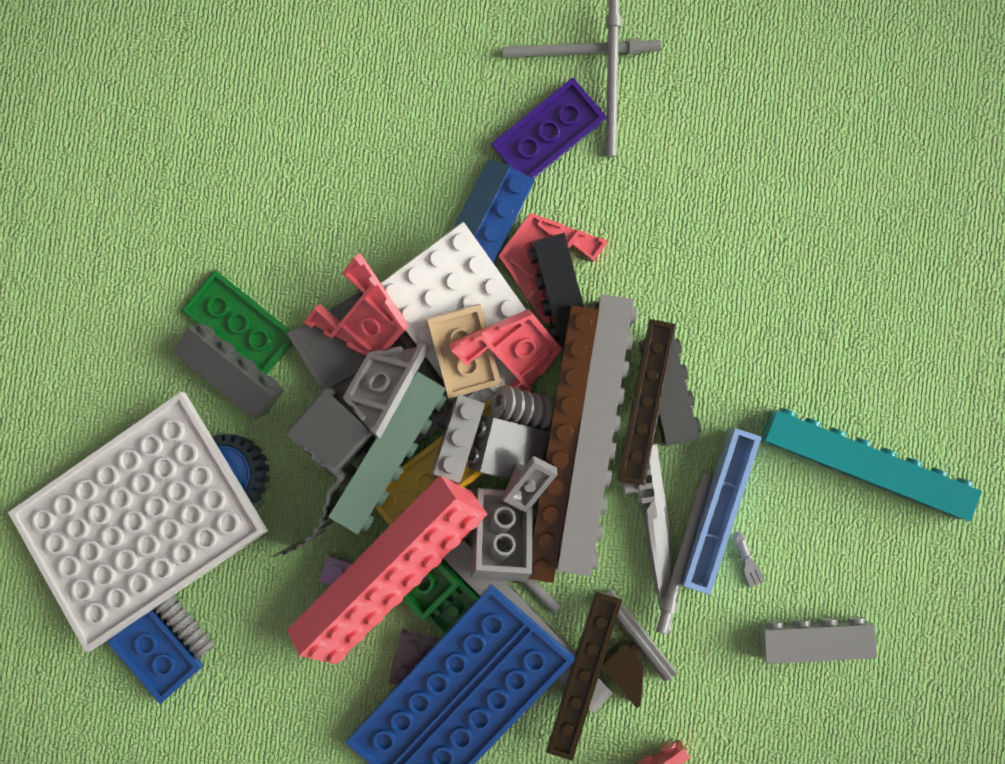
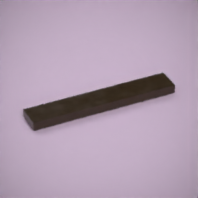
M654 319L648 320L617 476L619 481L645 486L676 324Z
M596 590L594 592L575 653L574 662L572 663L546 746V753L573 761L620 610L621 598Z

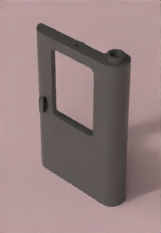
M358 289L356 291L357 294L328 311L341 322L361 298L363 292ZM304 324L295 330L287 332L288 337L320 390L336 388L342 394H345L366 356L347 347V342L338 337L330 338L324 335V330L317 326L311 328ZM405 330L390 348L401 346L403 350L416 348L417 345ZM425 357L417 371L444 387L434 367ZM447 397L439 412L435 409L433 410L431 426L425 436L419 433L415 443L420 442L446 426L454 401L452 398L448 399ZM376 437L360 454L362 459H364L367 455L371 446L375 442Z

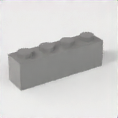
M849 616L847 617L848 621H838L837 618L825 617L820 619L821 622L810 623L809 619H795L793 624H783V621L780 620L766 621V625H758L760 658L766 664L877 658L875 625L865 620V617Z

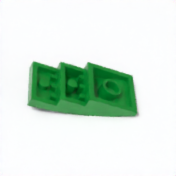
M442 559L440 564L433 568L419 585L403 597V601L422 622L427 620L442 637L479 595Z

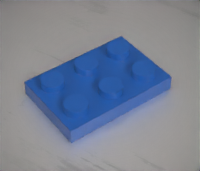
M154 608L117 633L107 643L157 702L161 704L198 672L204 664L199 658L194 657L193 651H189V647L183 644L184 641L177 637L178 634L176 632H172L173 628L166 625L167 621L162 620V615L160 613L157 614L155 612L156 608Z

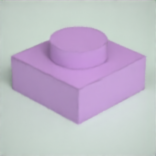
M328 555L319 582L331 586L353 562Z

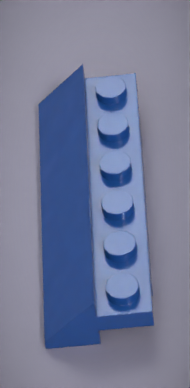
M487 160L454 225L456 227L461 222H464L493 264H495L498 254L501 252L523 209L535 179L511 168V165Z

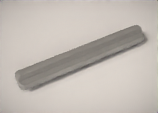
M612 589L606 590L604 592L606 594L618 597ZM622 602L616 621L664 681L671 680L676 675V670Z

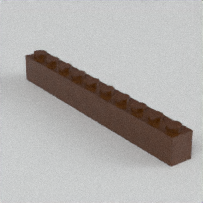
M570 305L544 460L546 463L557 468L558 475L540 495L537 502L532 533V574L528 578L532 580L554 583L599 310L572 305Z

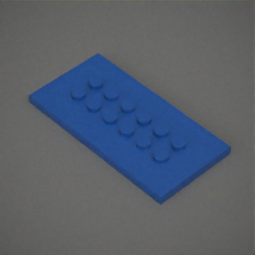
M490 584L347 738L346 744L369 764H476L574 662V655L496 587Z

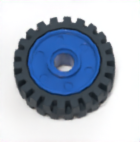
M232 434L215 435L212 438L251 503L255 506L254 503L259 502L262 498L260 495L266 492L267 487H265V483H268L270 476H266V472L270 471L269 465L265 464V461H267L266 455L261 454L262 449L254 445L255 442L246 439V437Z

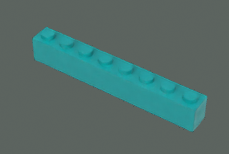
M780 408V411H770L761 434L762 442L956 519L971 522L982 493L981 490L972 487L973 482L959 477L956 480L947 477L948 472L934 467L931 470L922 467V462L906 457V460H902L896 457L897 452L881 447L879 451L872 448V443L856 437L854 441L846 438V432L832 427L830 431L821 428L822 423L814 419L805 418V421L796 418V413L791 410Z

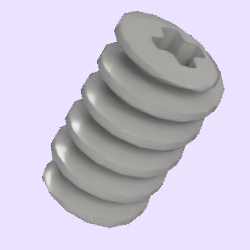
M503 385L495 392L492 398L490 413L493 418L500 416L505 421L508 419L513 423L519 421L521 425L528 424L532 428L537 426L540 430H543L551 422L553 406L548 396Z

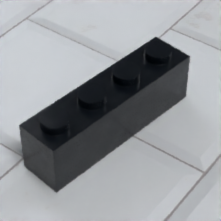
M565 232L530 241V248H527L528 259L531 264L535 265L537 272L534 275L536 288L538 291H542L544 298L541 301V308L544 316H549L551 326L548 327V332L558 342L560 347L564 345L570 305L584 307Z

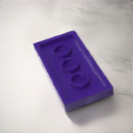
M572 77L492 142L491 147L505 164L511 165V168L535 179L604 123L607 117L574 77Z

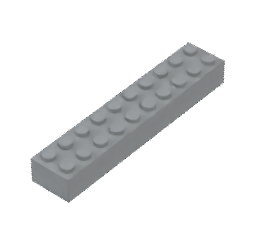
M601 294L595 303V309L599 310L556 566L557 571L591 576L592 569L596 570L598 566L599 553H596L595 547L596 541L601 542L603 535V525H600L599 522L600 515L605 514L607 509V498L604 497L605 486L609 487L611 483L612 470L608 469L609 459H614L616 443H612L613 432H618L620 425V416L616 415L617 406L623 403L625 389L620 388L623 377H627L629 361H625V355L628 350H631L633 334H629V329L632 323H635L637 316V307H633L634 299Z

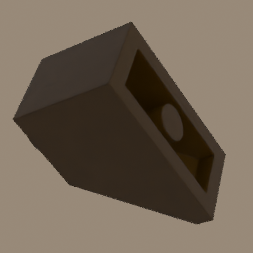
M622 639L606 653L602 667L633 705L638 708L641 706L644 664L640 657L643 654L633 642L628 645Z

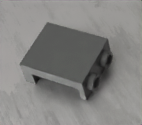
M481 415L475 434L474 446L468 456V468L481 473L510 479L517 463L526 466L533 456L543 460L549 432Z

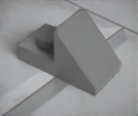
M535 456L530 459L526 466L517 463L503 496V501L527 513L558 475L557 468Z

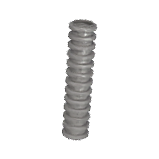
M173 595L155 607V612L162 615V620H167L166 625L173 627L172 632L179 634L177 637L184 640L183 644L185 646L187 644L190 646L189 651L196 653L194 657L200 658L215 645L216 641L214 639L210 640V634L203 632L205 628L198 626V620L194 621L192 619L193 615H188V609L186 607L182 608V602H177L175 600L177 597Z

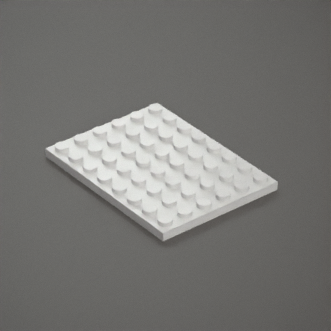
M183 392L178 393L8 512L85 652L92 651L268 532V529L187 394Z

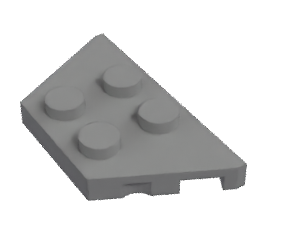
M417 343L416 348L406 350L399 346L390 348L387 351L368 352L344 394L343 399L376 438H381L429 350L426 343Z

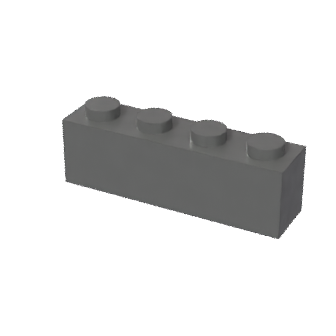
M200 323L187 328L172 352L254 420L266 415L284 391L273 377L265 375L252 360L244 358L231 343L223 341L208 325Z
M675 336L657 421L663 446L699 439L698 433L701 432L699 419L697 416L694 417L691 407L695 406L694 396L691 390H687L685 380H688V371L685 364L681 365L679 354H682L679 338L675 339ZM641 340L640 342H638V343H639V347H640V351H641V355H642L644 340Z

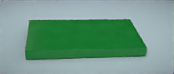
M215 269L181 310L197 324L202 323L211 327L218 337L223 341L231 343L239 354L244 358L252 360L265 375H268L293 344L287 335V332L291 331L288 327Z

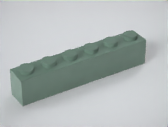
M417 371L381 438H376L330 513V519L357 535L361 530L367 532L375 518L370 515L376 505L380 508L390 494L385 491L390 481L397 482L404 470L400 467L404 458L411 459L419 446L415 443L419 433L425 436L433 422L429 419L433 410L435 409L439 412L447 397L443 394L446 388Z

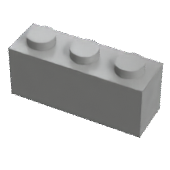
M458 395L454 399L430 472V478L437 479L441 475L456 484L461 482L485 403L462 395Z

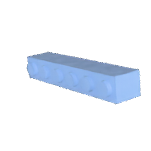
M728 428L681 582L683 586L711 595L762 438L761 436L737 428Z

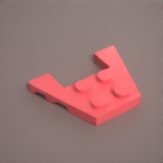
M529 213L497 257L540 321L547 325L550 321L549 316L545 317L541 308V301L544 300L541 290H537L534 281V275L537 274L534 264L530 263L527 255V248H530L529 242L565 232L569 248L573 246L590 261H595L608 241Z
M358 253L342 274L363 292L361 298L341 322L319 303L303 323L311 328L317 326L324 330V335L330 338L336 336L347 342V347L367 356L368 352L387 351L409 325L363 256Z
M529 309L449 344L451 351L466 366L490 348L516 376V379L508 385L512 388H519L529 392L532 390L531 385L538 375L542 376L562 349Z

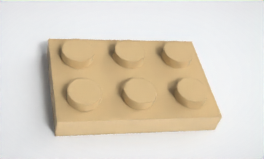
M481 304L426 318L448 399L501 384L495 357L490 348L466 366L449 347L450 343L487 327Z

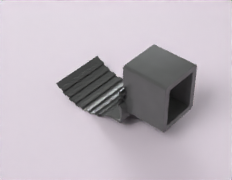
M336 388L323 389L285 432L320 467H323L329 474L337 478V481L327 491L326 505L323 506L322 510L324 515L319 519L320 525L315 527L314 533L308 536L306 541H300L271 557H277L280 554L285 555L324 533L327 530L326 528L334 523L329 518V515L357 471L352 463L375 438L374 434L343 399L344 394Z

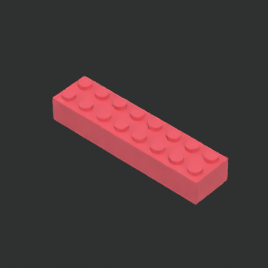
M440 475L287 629L298 655L332 664L342 661L346 654L357 643L361 642L365 635L375 625L379 624L394 606L401 603L403 597L419 585L422 579L433 568L437 567L441 560L452 549L456 548L461 540L471 530L475 529L487 515V512L472 491Z

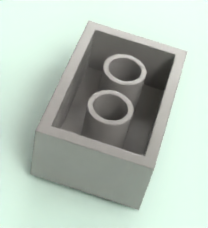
M478 488L475 493V497L487 512V515L472 530L470 578L525 582L532 574V506L526 513L504 502L503 496L506 490Z

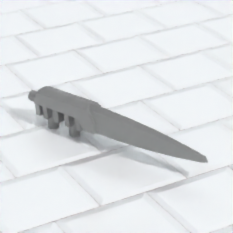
M653 444L645 486L624 483L622 487L624 494L637 493V503L643 504L641 514L660 607L662 598L666 597L672 577V553L658 446ZM672 617L670 620L667 634L671 633L672 630Z

